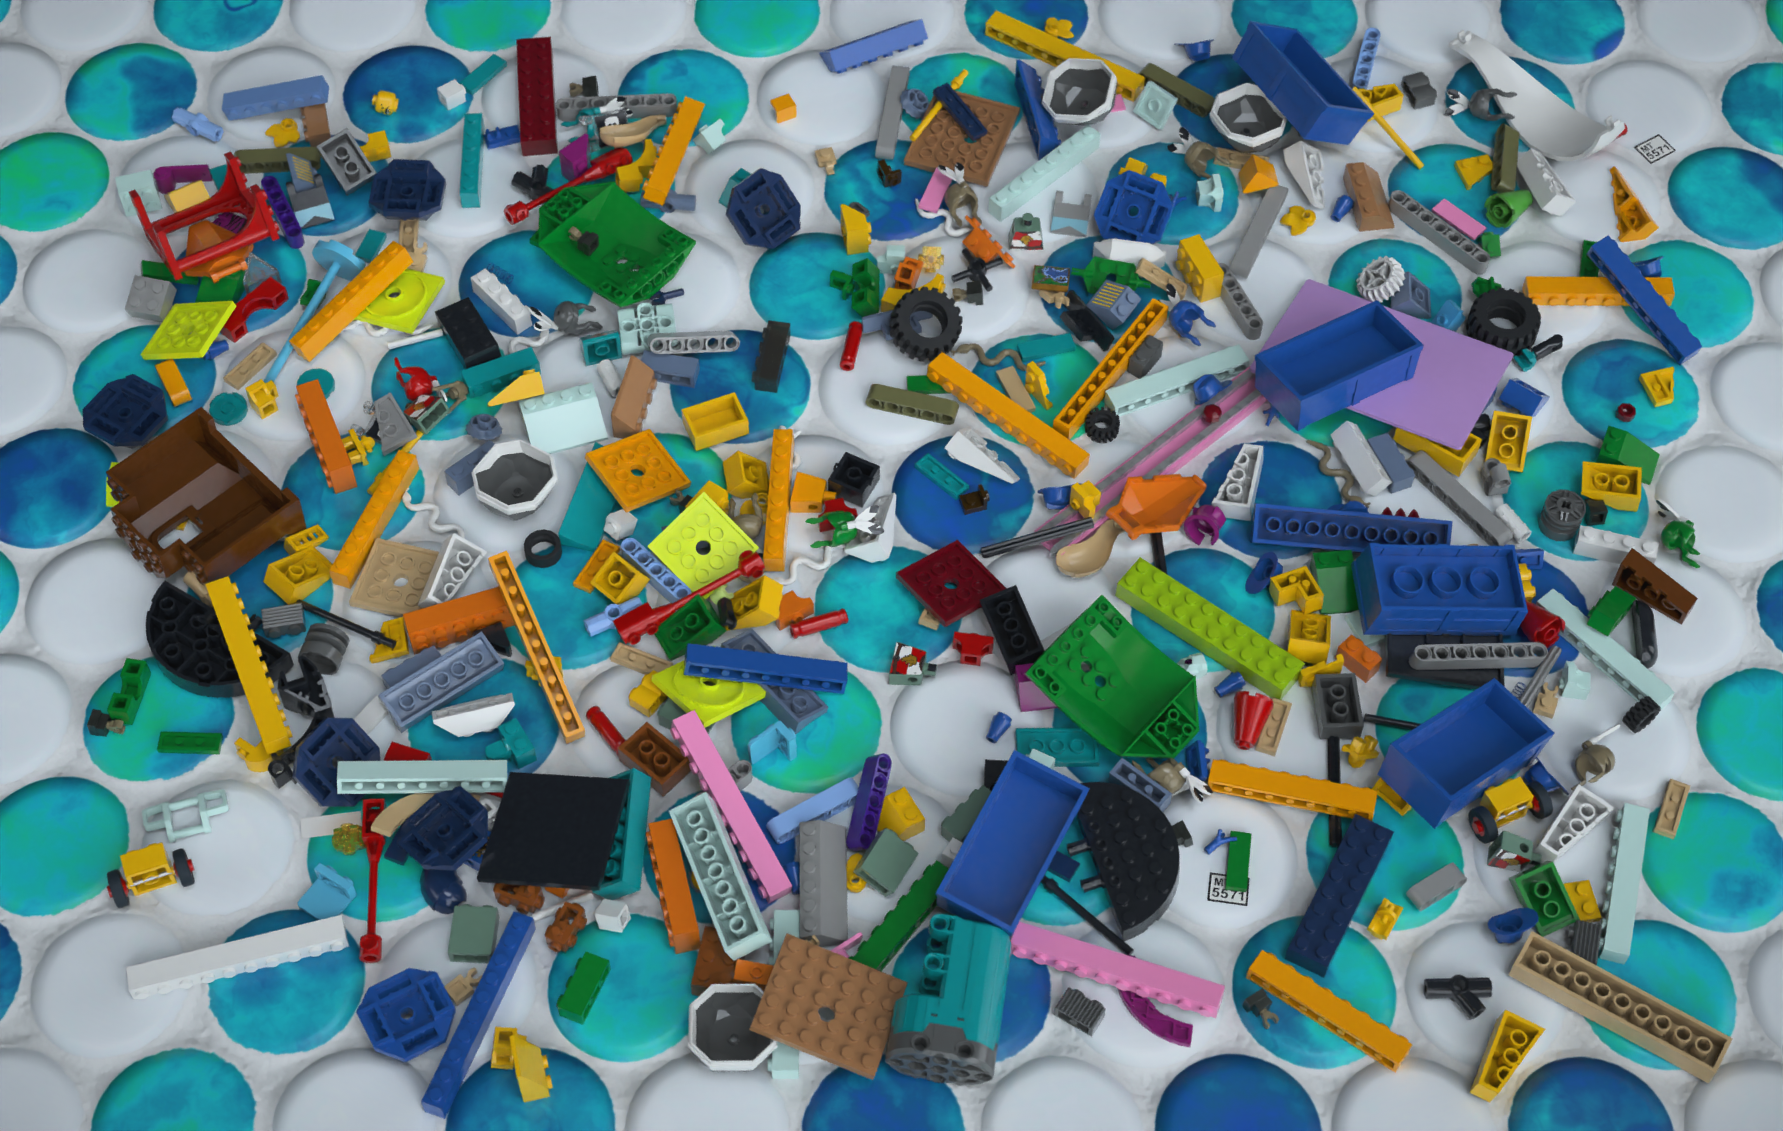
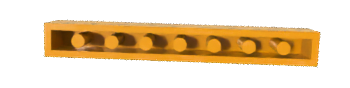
M686 96L683 103L679 102L676 109L678 113H674L671 121L674 124L670 123L667 130L669 135L665 134L662 141L664 147L660 146L657 153L659 158L655 157L652 165L654 169L650 168L647 176L649 181L645 180L642 188L645 191L644 199L662 206L664 205L702 115L704 103Z
M392 241L289 340L299 356L310 362L413 263L405 247Z
M1526 276L1522 287L1524 296L1532 299V304L1630 306L1606 277ZM1644 277L1653 285L1654 290L1664 298L1665 303L1671 306L1675 296L1672 277Z
M774 429L763 553L765 571H785L795 444L793 429Z
M398 450L329 570L334 584L349 589L352 588L368 559L376 538L381 537L400 504L405 491L419 470L416 455Z
M1213 759L1208 778V785L1213 792L1352 819L1357 814L1370 821H1373L1378 791L1368 787L1360 788L1347 783L1339 784L1327 779L1318 780L1306 775L1297 776L1285 771H1271L1264 767H1250L1247 764H1235L1226 760Z
M1262 950L1248 969L1247 979L1396 1073L1408 1055L1412 1044L1407 1038L1395 1034L1385 1024L1376 1022L1366 1012L1352 1007L1350 1002L1333 995L1331 990L1325 987L1322 988L1312 978L1298 973L1293 966L1279 961L1274 954Z

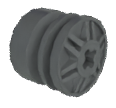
M1569 490L1553 491L1547 496L1538 520L1541 532L1549 539L1555 541L1572 539L1576 536L1586 512L1585 502L1575 492Z
M315 623L310 626L307 632L305 643L301 647L298 658L305 656L317 667L321 674L333 675L339 670L343 659L342 656L345 654L350 642L349 637L337 627L324 623Z

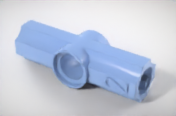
M176 108L173 111V122L186 127L192 135L198 136L200 134L212 141H219L222 138L223 128L210 122L202 113L195 115L183 108Z
M635 597L619 605L610 604L605 608V611L583 620L589 636L592 637L610 628L616 629L613 620L643 605L640 598Z

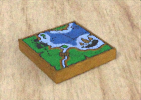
M1034 265L1032 289L1068 292L1070 268Z

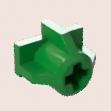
M1477 277L1471 283L1473 293L1477 298L1484 292L1487 293L1489 290L1502 288L1501 284L1494 282L1493 277H1490L1488 280Z

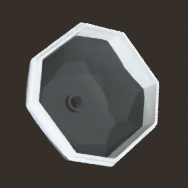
M1068 58L1049 72L1042 105L1058 123L1069 125L1096 124L1103 121L1115 105L1117 77L1101 59Z
M1245 83L1219 93L1214 100L1210 112V119L1220 135L1236 151L1241 153L1261 152L1273 146L1281 138L1287 121L1286 117L1265 96L1262 90L1257 85Z
M521 439L494 444L472 472L476 497L479 502L491 512L513 521L533 514L544 503L558 481L553 456Z
M712 984L689 1005L688 1048L711 1071H752L777 1048V1041L749 1030L764 993L756 984ZM733 1037L738 1038L735 1042H732L730 1039Z

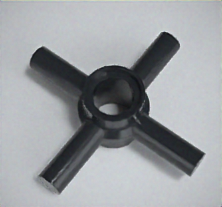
M968 248L963 249L962 254L969 263L968 268L965 271L952 275V281L957 282L967 277L972 281L981 280L986 291H991L993 287L985 275L987 270L1002 265V258L1000 257L985 263L981 258H974Z

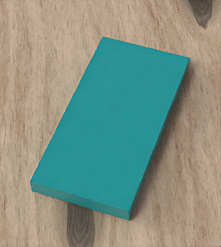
M1080 727L1016 728V751L1023 755H1030L1032 749L1054 757L1055 767L1099 766L1098 742Z

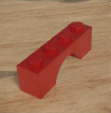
M270 276L235 304L236 308L220 333L233 343L237 342L248 333L246 321L253 312L260 309L276 310L289 300L286 287Z

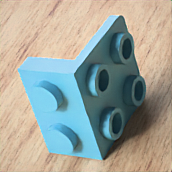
M780 720L775 724L769 725L760 735L753 736L748 743L750 763L755 764L776 748H779L792 761L797 757L795 732L791 728H787Z
M319 863L314 869L318 879L298 901V907L317 920H322L340 915L357 894L353 886L354 883L347 876L341 877L333 867L329 865L326 867Z

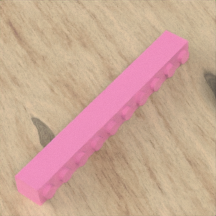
M695 710L672 720L670 729L672 737L675 740L678 739L681 745L680 751L684 757H688L692 773L698 775L702 791L707 792L715 801L723 823L729 831L728 835L732 845L736 844L739 850V858L742 863L746 862L749 868L748 874L752 881L756 880L759 886L758 892L762 899L766 898L769 904L791 893L792 884Z
M1023 922L1018 923L1011 939V954L1018 958H1027L1040 965L1046 964L1059 971H1068L1081 978L1087 977L1100 984H1109L1122 991L1128 990L1137 993L1141 997L1157 999L1163 1004L1169 1003L1183 1010L1195 1011L1204 1017H1217L1224 996V985Z

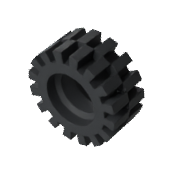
M1097 407L1095 412L1091 410L1090 414L1087 415L1085 432L1088 437H1091L1092 441L1097 439V443H1100L1101 440L1107 443V439L1111 442L1113 438L1117 437L1120 420L1115 411L1111 413L1110 408L1106 411L1104 410L1105 407H1101V410ZM1105 422L1110 426L1108 428H1099L1095 424Z
M1646 696L1635 703V706L1631 707L1630 711H1627L1622 721L1633 733L1640 732L1641 729H1644L1646 725H1649L1656 718L1655 716L1659 714L1661 707L1650 696Z

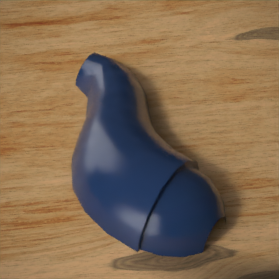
M422 870L420 879L421 892L426 903L433 911L436 910L442 914L454 913V906H458L463 901L466 902V889L462 886L463 882L457 875L456 870Z

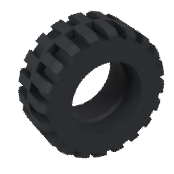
M922 287L920 291L918 288L912 289L910 293H905L899 299L890 316L889 327L891 330L889 333L890 337L895 338L893 341L894 345L901 347L899 351L902 354L906 352L909 354V358L914 359V357H917L918 361L922 362L928 358L930 362L941 352L946 354L953 348L961 334L963 319L962 316H959L961 312L959 306H954L955 300L947 298V293L943 291L941 294L937 288L928 290V287ZM917 311H926L933 314L941 324V334L933 338L917 334L910 324V315Z
M1498 288V290L1492 289L1487 293L1484 292L1474 300L1466 324L1468 337L1512 352L1514 354L1513 357L1515 355L1521 356L1523 349L1530 350L1536 341L1541 325V314L1538 311L1537 305L1532 304L1533 300L1529 297L1526 298L1524 293L1514 292V289L1505 290L1504 288ZM1490 319H1507L1514 323L1517 328H1500L1494 325Z

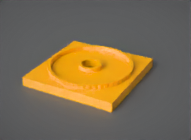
M650 429L590 451L585 455L586 461L626 513L674 494L676 490L681 491L689 488L691 485L689 478ZM637 469L642 471L644 475L636 476L631 471Z

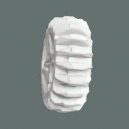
M1379 256L1377 260L1373 259L1372 263H1367L1365 268H1361L1362 273L1358 274L1359 278L1356 280L1359 294L1371 302L1377 300L1382 303L1384 299L1389 300V297L1394 296L1396 291H1400L1399 287L1403 286L1405 272L1401 267L1402 265L1392 257L1389 258L1387 256L1384 258Z

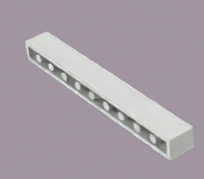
M342 915L129 966L126 967L129 992L133 999H146L150 995L158 993L166 994L171 990L186 989L199 983H211L215 979L223 977L231 978L236 976V974L251 973L264 967H276L280 963L288 961L296 962L301 958L316 957L329 951H340L345 947H349L345 923Z

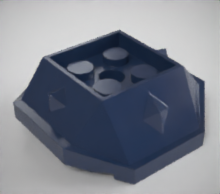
M393 159L387 167L374 176L368 202L369 207L383 215L386 219L427 221L435 212L440 211L442 208L446 180L429 160Z
M760 168L732 188L725 215L745 245L774 249L800 230L801 205L782 175ZM760 207L763 208V214L760 212Z
M134 374L128 375L124 379L107 383L83 408L84 430L114 447L123 446L133 449L137 446H144L168 420L163 390Z
M324 718L296 747L292 777L320 807L355 806L366 795L337 793L338 761H380V748L353 718ZM334 757L337 759L336 767L332 765Z
M462 786L455 787L453 790L436 793L404 821L397 844L423 869L457 870L488 842V811L485 806Z

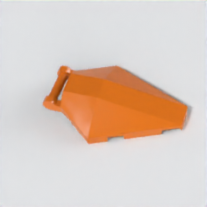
M208 220L191 225L188 231L186 256L223 242L236 234ZM251 244L187 270L185 274L186 276L194 277L206 276L210 277L213 283L219 282V279L248 269L245 260L254 249V245Z
M1181 474L1154 475L1152 479L1144 480L1142 476L1128 477L1119 504L1111 507L1106 512V516L1110 520L1113 519L1123 528L1131 540L1137 539L1141 534L1178 531L1207 486L1195 474L1192 477H1182Z

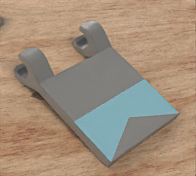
M1056 191L1050 233L1086 237L1092 195L1085 194L1083 205L1062 203L1063 191Z

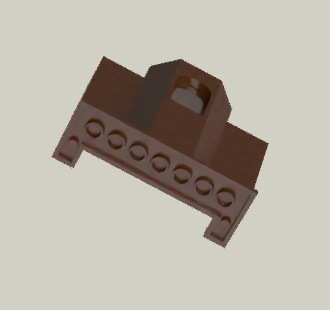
M202 407L106 471L108 477L107 484L112 489L110 493L117 502L121 501L110 509L113 516L111 520L117 527L115 531L129 546L134 559L141 561L147 572H153L158 578L167 579L182 567H185L188 572L191 573L193 571L196 574L197 580L202 585L231 575L286 534H296L307 529L300 499L288 487L280 490L216 429L214 418ZM188 519L202 532L186 544L179 538L163 549L158 543L161 538Z

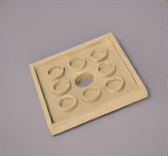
M376 538L349 600L350 606L397 617H403L405 613L422 609V607L418 606V603L439 552ZM400 578L408 580V583L404 586L394 585L395 581Z

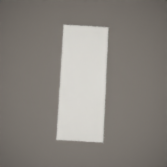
M361 811L300 818L301 839L362 831Z

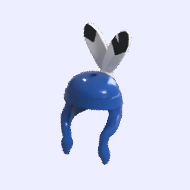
M1170 283L1167 284L1166 292L1170 301H1158L1169 306L1168 311H1171L1169 321L1182 337H1186L1193 344L1201 346L1199 340L1189 334L1193 320L1200 318L1207 326L1214 328L1216 327L1215 323L1204 316V310L1195 303L1187 300L1181 301L1176 288Z

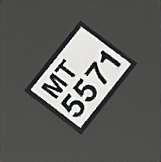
M1659 134L1634 147L1650 164L1676 151Z
M1210 872L1207 901L1247 906L1250 878H1248L1246 892L1225 890V874Z

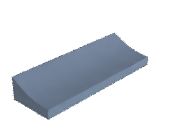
M752 628L721 643L722 648L776 654ZM758 684L766 691L765 698L760 701L787 728H791L795 734L828 710V706L812 690Z
M481 631L385 690L378 697L392 717L400 733L430 716L432 711L441 709L504 669V662Z

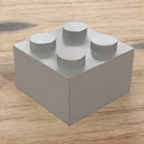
M135 275L125 310L132 317L162 323L171 310L177 289L169 281Z

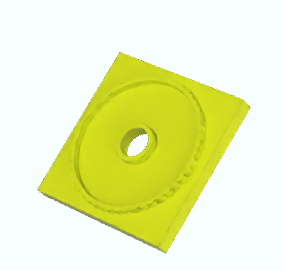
M406 268L354 320L412 334L445 284L444 277ZM392 293H400V295L397 297H389Z
M233 301L174 304L140 355L144 360L204 357L236 308Z
M705 492L647 546L672 573L690 588L692 593L737 569L739 556L744 551L751 550L754 553L759 549ZM698 542H708L710 552L706 555L698 554L696 551ZM715 590L707 593L702 597L707 599Z
M684 660L652 675L651 680L683 711L689 713L695 710L704 728L765 698L766 691L755 683L684 675ZM704 681H711V682H714L715 685H713V686H708V685L704 684L703 682H704Z

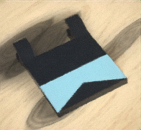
M321 174L314 175L317 188L296 193L292 181L286 183L292 207L301 229L335 220Z

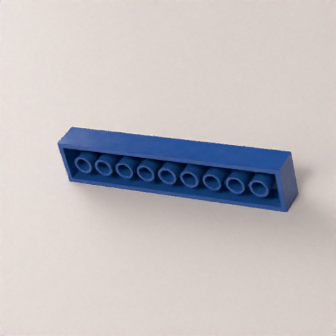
M1255 503L1250 543L1338 551L1352 550V552L1362 553L1369 543L1450 545L1453 521Z

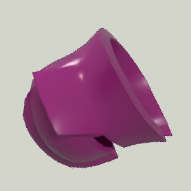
M1203 505L1199 508L1193 507L1192 515L1184 522V531L1191 541L1200 545L1205 537V534L1198 530L1200 529L1212 536L1211 545H1213L1218 540L1219 530L1226 521L1225 515L1218 506Z

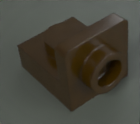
M884 159L879 160L877 163V174L884 187L900 184L902 179L901 170L892 171L890 165H887Z
M982 484L978 485V491L959 495V501L965 515L987 510V502L990 501L988 491H984Z

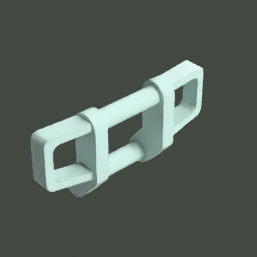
M223 789L197 794L196 797L172 803L167 801L143 809L142 817L145 830L153 831L166 828L169 843L175 842L176 839L205 832V834L211 833L209 816L229 810L226 792ZM223 799L221 805L207 808V800ZM199 804L202 824L174 831L171 811ZM163 812V820L148 822L149 816Z

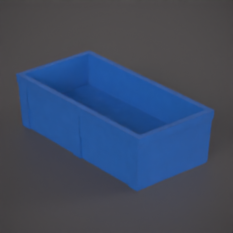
M1254 21L1249 22L1247 30L1237 46L1232 59L1247 73L1265 96L1294 126L1303 139L1349 145L1368 119H1371L1375 113L1298 29Z
M1376 300L1255 354V388L1299 431L1311 423L1350 405L1353 406L1360 403L1361 400L1404 380L1407 381L1413 378L1424 345Z
M1369 543L1359 557L1351 563L1363 635H1387L1392 633V635L1465 634L1498 636L1502 634L1503 636H1515L1517 629L1528 613L1514 545L1467 546Z
M1494 678L1392 742L1377 775L1435 829L1443 821L1477 798H1482L1484 791L1489 787L1497 786L1522 768L1531 765L1536 759L1535 757L1540 754L1555 733Z
M1014 750L936 891L937 906L963 919L995 925L1008 933L1011 940L1021 917L1041 880L1044 878L1054 855L1075 816H1077L1090 788Z

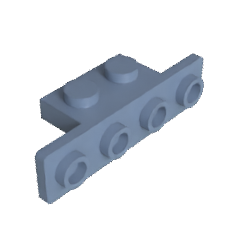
M893 310L862 317L863 333L881 330L887 341L894 340L895 338L890 337L889 333L891 330L889 321ZM926 311L912 313L909 320L913 330L917 334L922 333L919 321L932 318L933 314Z

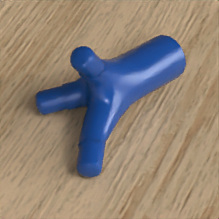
M1176 191L1174 197L1172 194H1169L1174 209L1179 202L1187 199L1186 196L1178 198V191Z
M1273 405L1268 410L1263 411V414H1269L1266 426L1270 425L1274 416L1280 418L1278 410Z
M1218 829L1217 836L1204 850L1210 855L1220 845L1230 841H1237V837H1225L1222 829Z

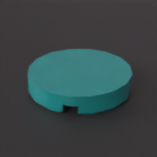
M320 368L305 371L299 377L297 386L318 379L325 398L330 397L332 391L334 392L335 381L332 374Z
M227 392L219 394L211 401L209 409L214 422L224 426L235 425L241 422L248 412L245 398L236 392H232V394H227Z

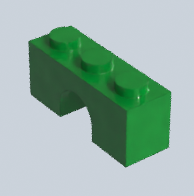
M866 258L852 264V279L858 284L860 289L852 292V308L861 317L879 313L880 270Z
M126 658L120 674L122 679L121 692L113 693L107 711L111 720L124 721L123 724L133 725L150 679L151 671L146 661Z

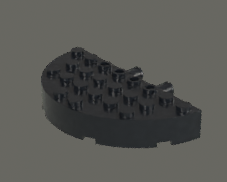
M164 581L154 594L150 610L147 611L146 616L147 641L161 671L174 684L197 695L216 698L245 695L214 607L208 606L169 582ZM253 614L249 619L251 625L247 627L248 630L253 629L255 631L262 624V619ZM254 632L257 639L253 641L254 646L259 645L262 656L259 657L260 662L265 661L268 672L265 673L266 678L271 677L274 683L279 679L281 671H284L286 674L294 666L291 655L286 650Z
M1080 783L1090 788L1076 816L1084 839L1066 844L1070 857L1086 851L1090 853L1097 875L1080 880L1083 893L1100 887L1104 889L1122 939L1127 941L1145 932L1150 925L1163 916L1170 906L1179 883L1180 859L1178 841L1165 814L1142 794L1113 783Z

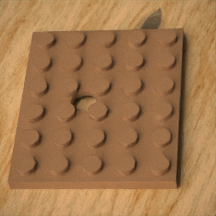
M955 91L988 130L987 135L977 139L975 143H967L964 138L969 136L943 106L919 137L912 141L904 158V165L934 172L938 165H942L954 171L955 164L959 162L964 166L963 178L965 181L988 187L1020 114V107ZM933 95L923 119L938 102L935 95Z
M786 934L749 1030L873 1080L889 1037L894 1003L903 997L908 982ZM822 1007L830 1008L834 1012V1019L829 1022L821 1020L818 1010Z

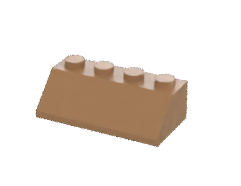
M1364 162L1346 164L1343 180L1348 196L1354 202L1352 210L1359 232L1394 228L1395 225L1378 172Z
M632 355L611 412L613 435L615 438L624 439L642 432V421L647 417V406L651 404L652 391L656 390L657 387L654 370Z

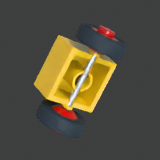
M1521 777L1509 778L1502 785L1497 787L1491 786L1484 791L1480 805L1469 811V823L1476 837L1482 843L1487 844L1498 837L1499 827L1524 817L1528 809L1538 819L1550 816L1553 813L1552 800L1541 783L1531 782L1526 785Z
M162 842L150 844L139 850H131L124 855H120L127 881L123 879L118 869L107 873L110 898L113 897L118 908L126 907L129 905L128 893L130 889H132L135 896L177 883L175 873L183 887L193 885L194 876L192 871H195L192 859H188L183 848L177 849L172 852L174 860L172 866V862Z

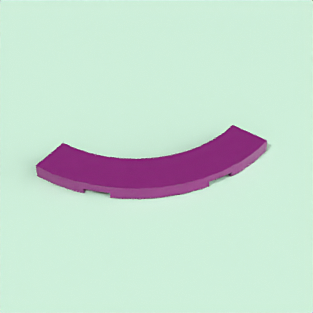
M1118 989L1126 1008L1148 1031L1173 1044L1191 1047L1192 1024L1183 1023L1168 1015L1165 1016L1156 1009L1147 997H1141L1137 993L1128 990L1122 991Z

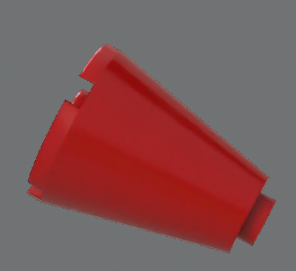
M1526 600L1528 613L1520 624V628L1530 642H1539L1547 648L1551 647L1560 638L1558 636L1560 630L1564 631L1565 621L1556 614Z
M1249 691L1235 693L1234 743L1239 749L1249 750L1255 746L1274 708L1273 700L1268 696L1260 693L1251 696Z

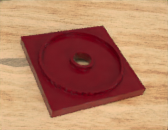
M958 540L896 572V578L944 627L981 608L980 599L1007 589ZM946 583H954L957 585V588L949 589L944 585Z

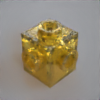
M922 246V254L918 253V260L924 263L922 268H925V272H936V269H940V265H944V255L941 254V247ZM930 256L934 258L932 263L928 261Z
M346 823L342 824L341 828L333 829L332 844L335 850L342 852L343 855H352L357 850L366 849L362 839V826Z

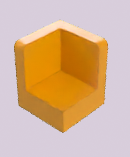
M789 93L770 100L772 107L776 111L777 123L797 117L796 104Z

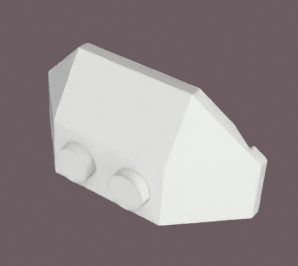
M1112 238L1101 242H1094L1093 258L1097 256L1098 258L1134 263L1136 269L1141 258H1144L1157 267L1162 268L1165 265L1166 251L1160 250L1150 243Z
M512 693L496 695L432 711L434 724L458 737H469L474 735V733L490 732L498 728L515 703Z

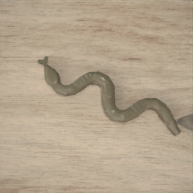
M962 344L957 350H950L952 356H954L957 352L967 353L974 349L977 351L980 361L986 366L997 365L1006 356H1011L1018 369L1022 371L1027 369V365L1022 363L1020 355L1012 349H1004L993 359H988L982 347L978 344ZM1045 361L1036 363L1038 367L1046 364Z
M1307 440L1306 443L1325 452L1319 462V468L1322 473L1327 476H1343L1347 479L1341 489L1343 498L1347 501H1359L1369 508L1370 502L1365 503L1362 498L1348 494V491L1354 484V477L1350 471L1345 469H1329L1326 466L1332 455L1330 449L1323 443Z

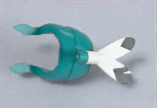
M620 96L614 98L606 106L589 107L580 110L574 121L562 122L561 126H575L582 119L588 117L586 133L589 139H591L594 135L598 136L594 117L607 114V112L613 114L623 110L625 111V116L628 117L632 116L633 112L627 108L620 107L625 101V98ZM573 137V138L569 139L568 141H569L570 143H572L573 141H575V140L578 139L579 137Z

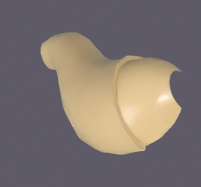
M666 115L648 116L629 124L600 128V138L605 144L614 148L634 145L647 138L656 128L666 125Z
M1113 519L1107 520L1088 540L1078 544H1071V546L1064 547L1058 551L1056 563L1059 570L1072 578L1085 577L1097 572L1107 563L1117 536L1125 532V530Z

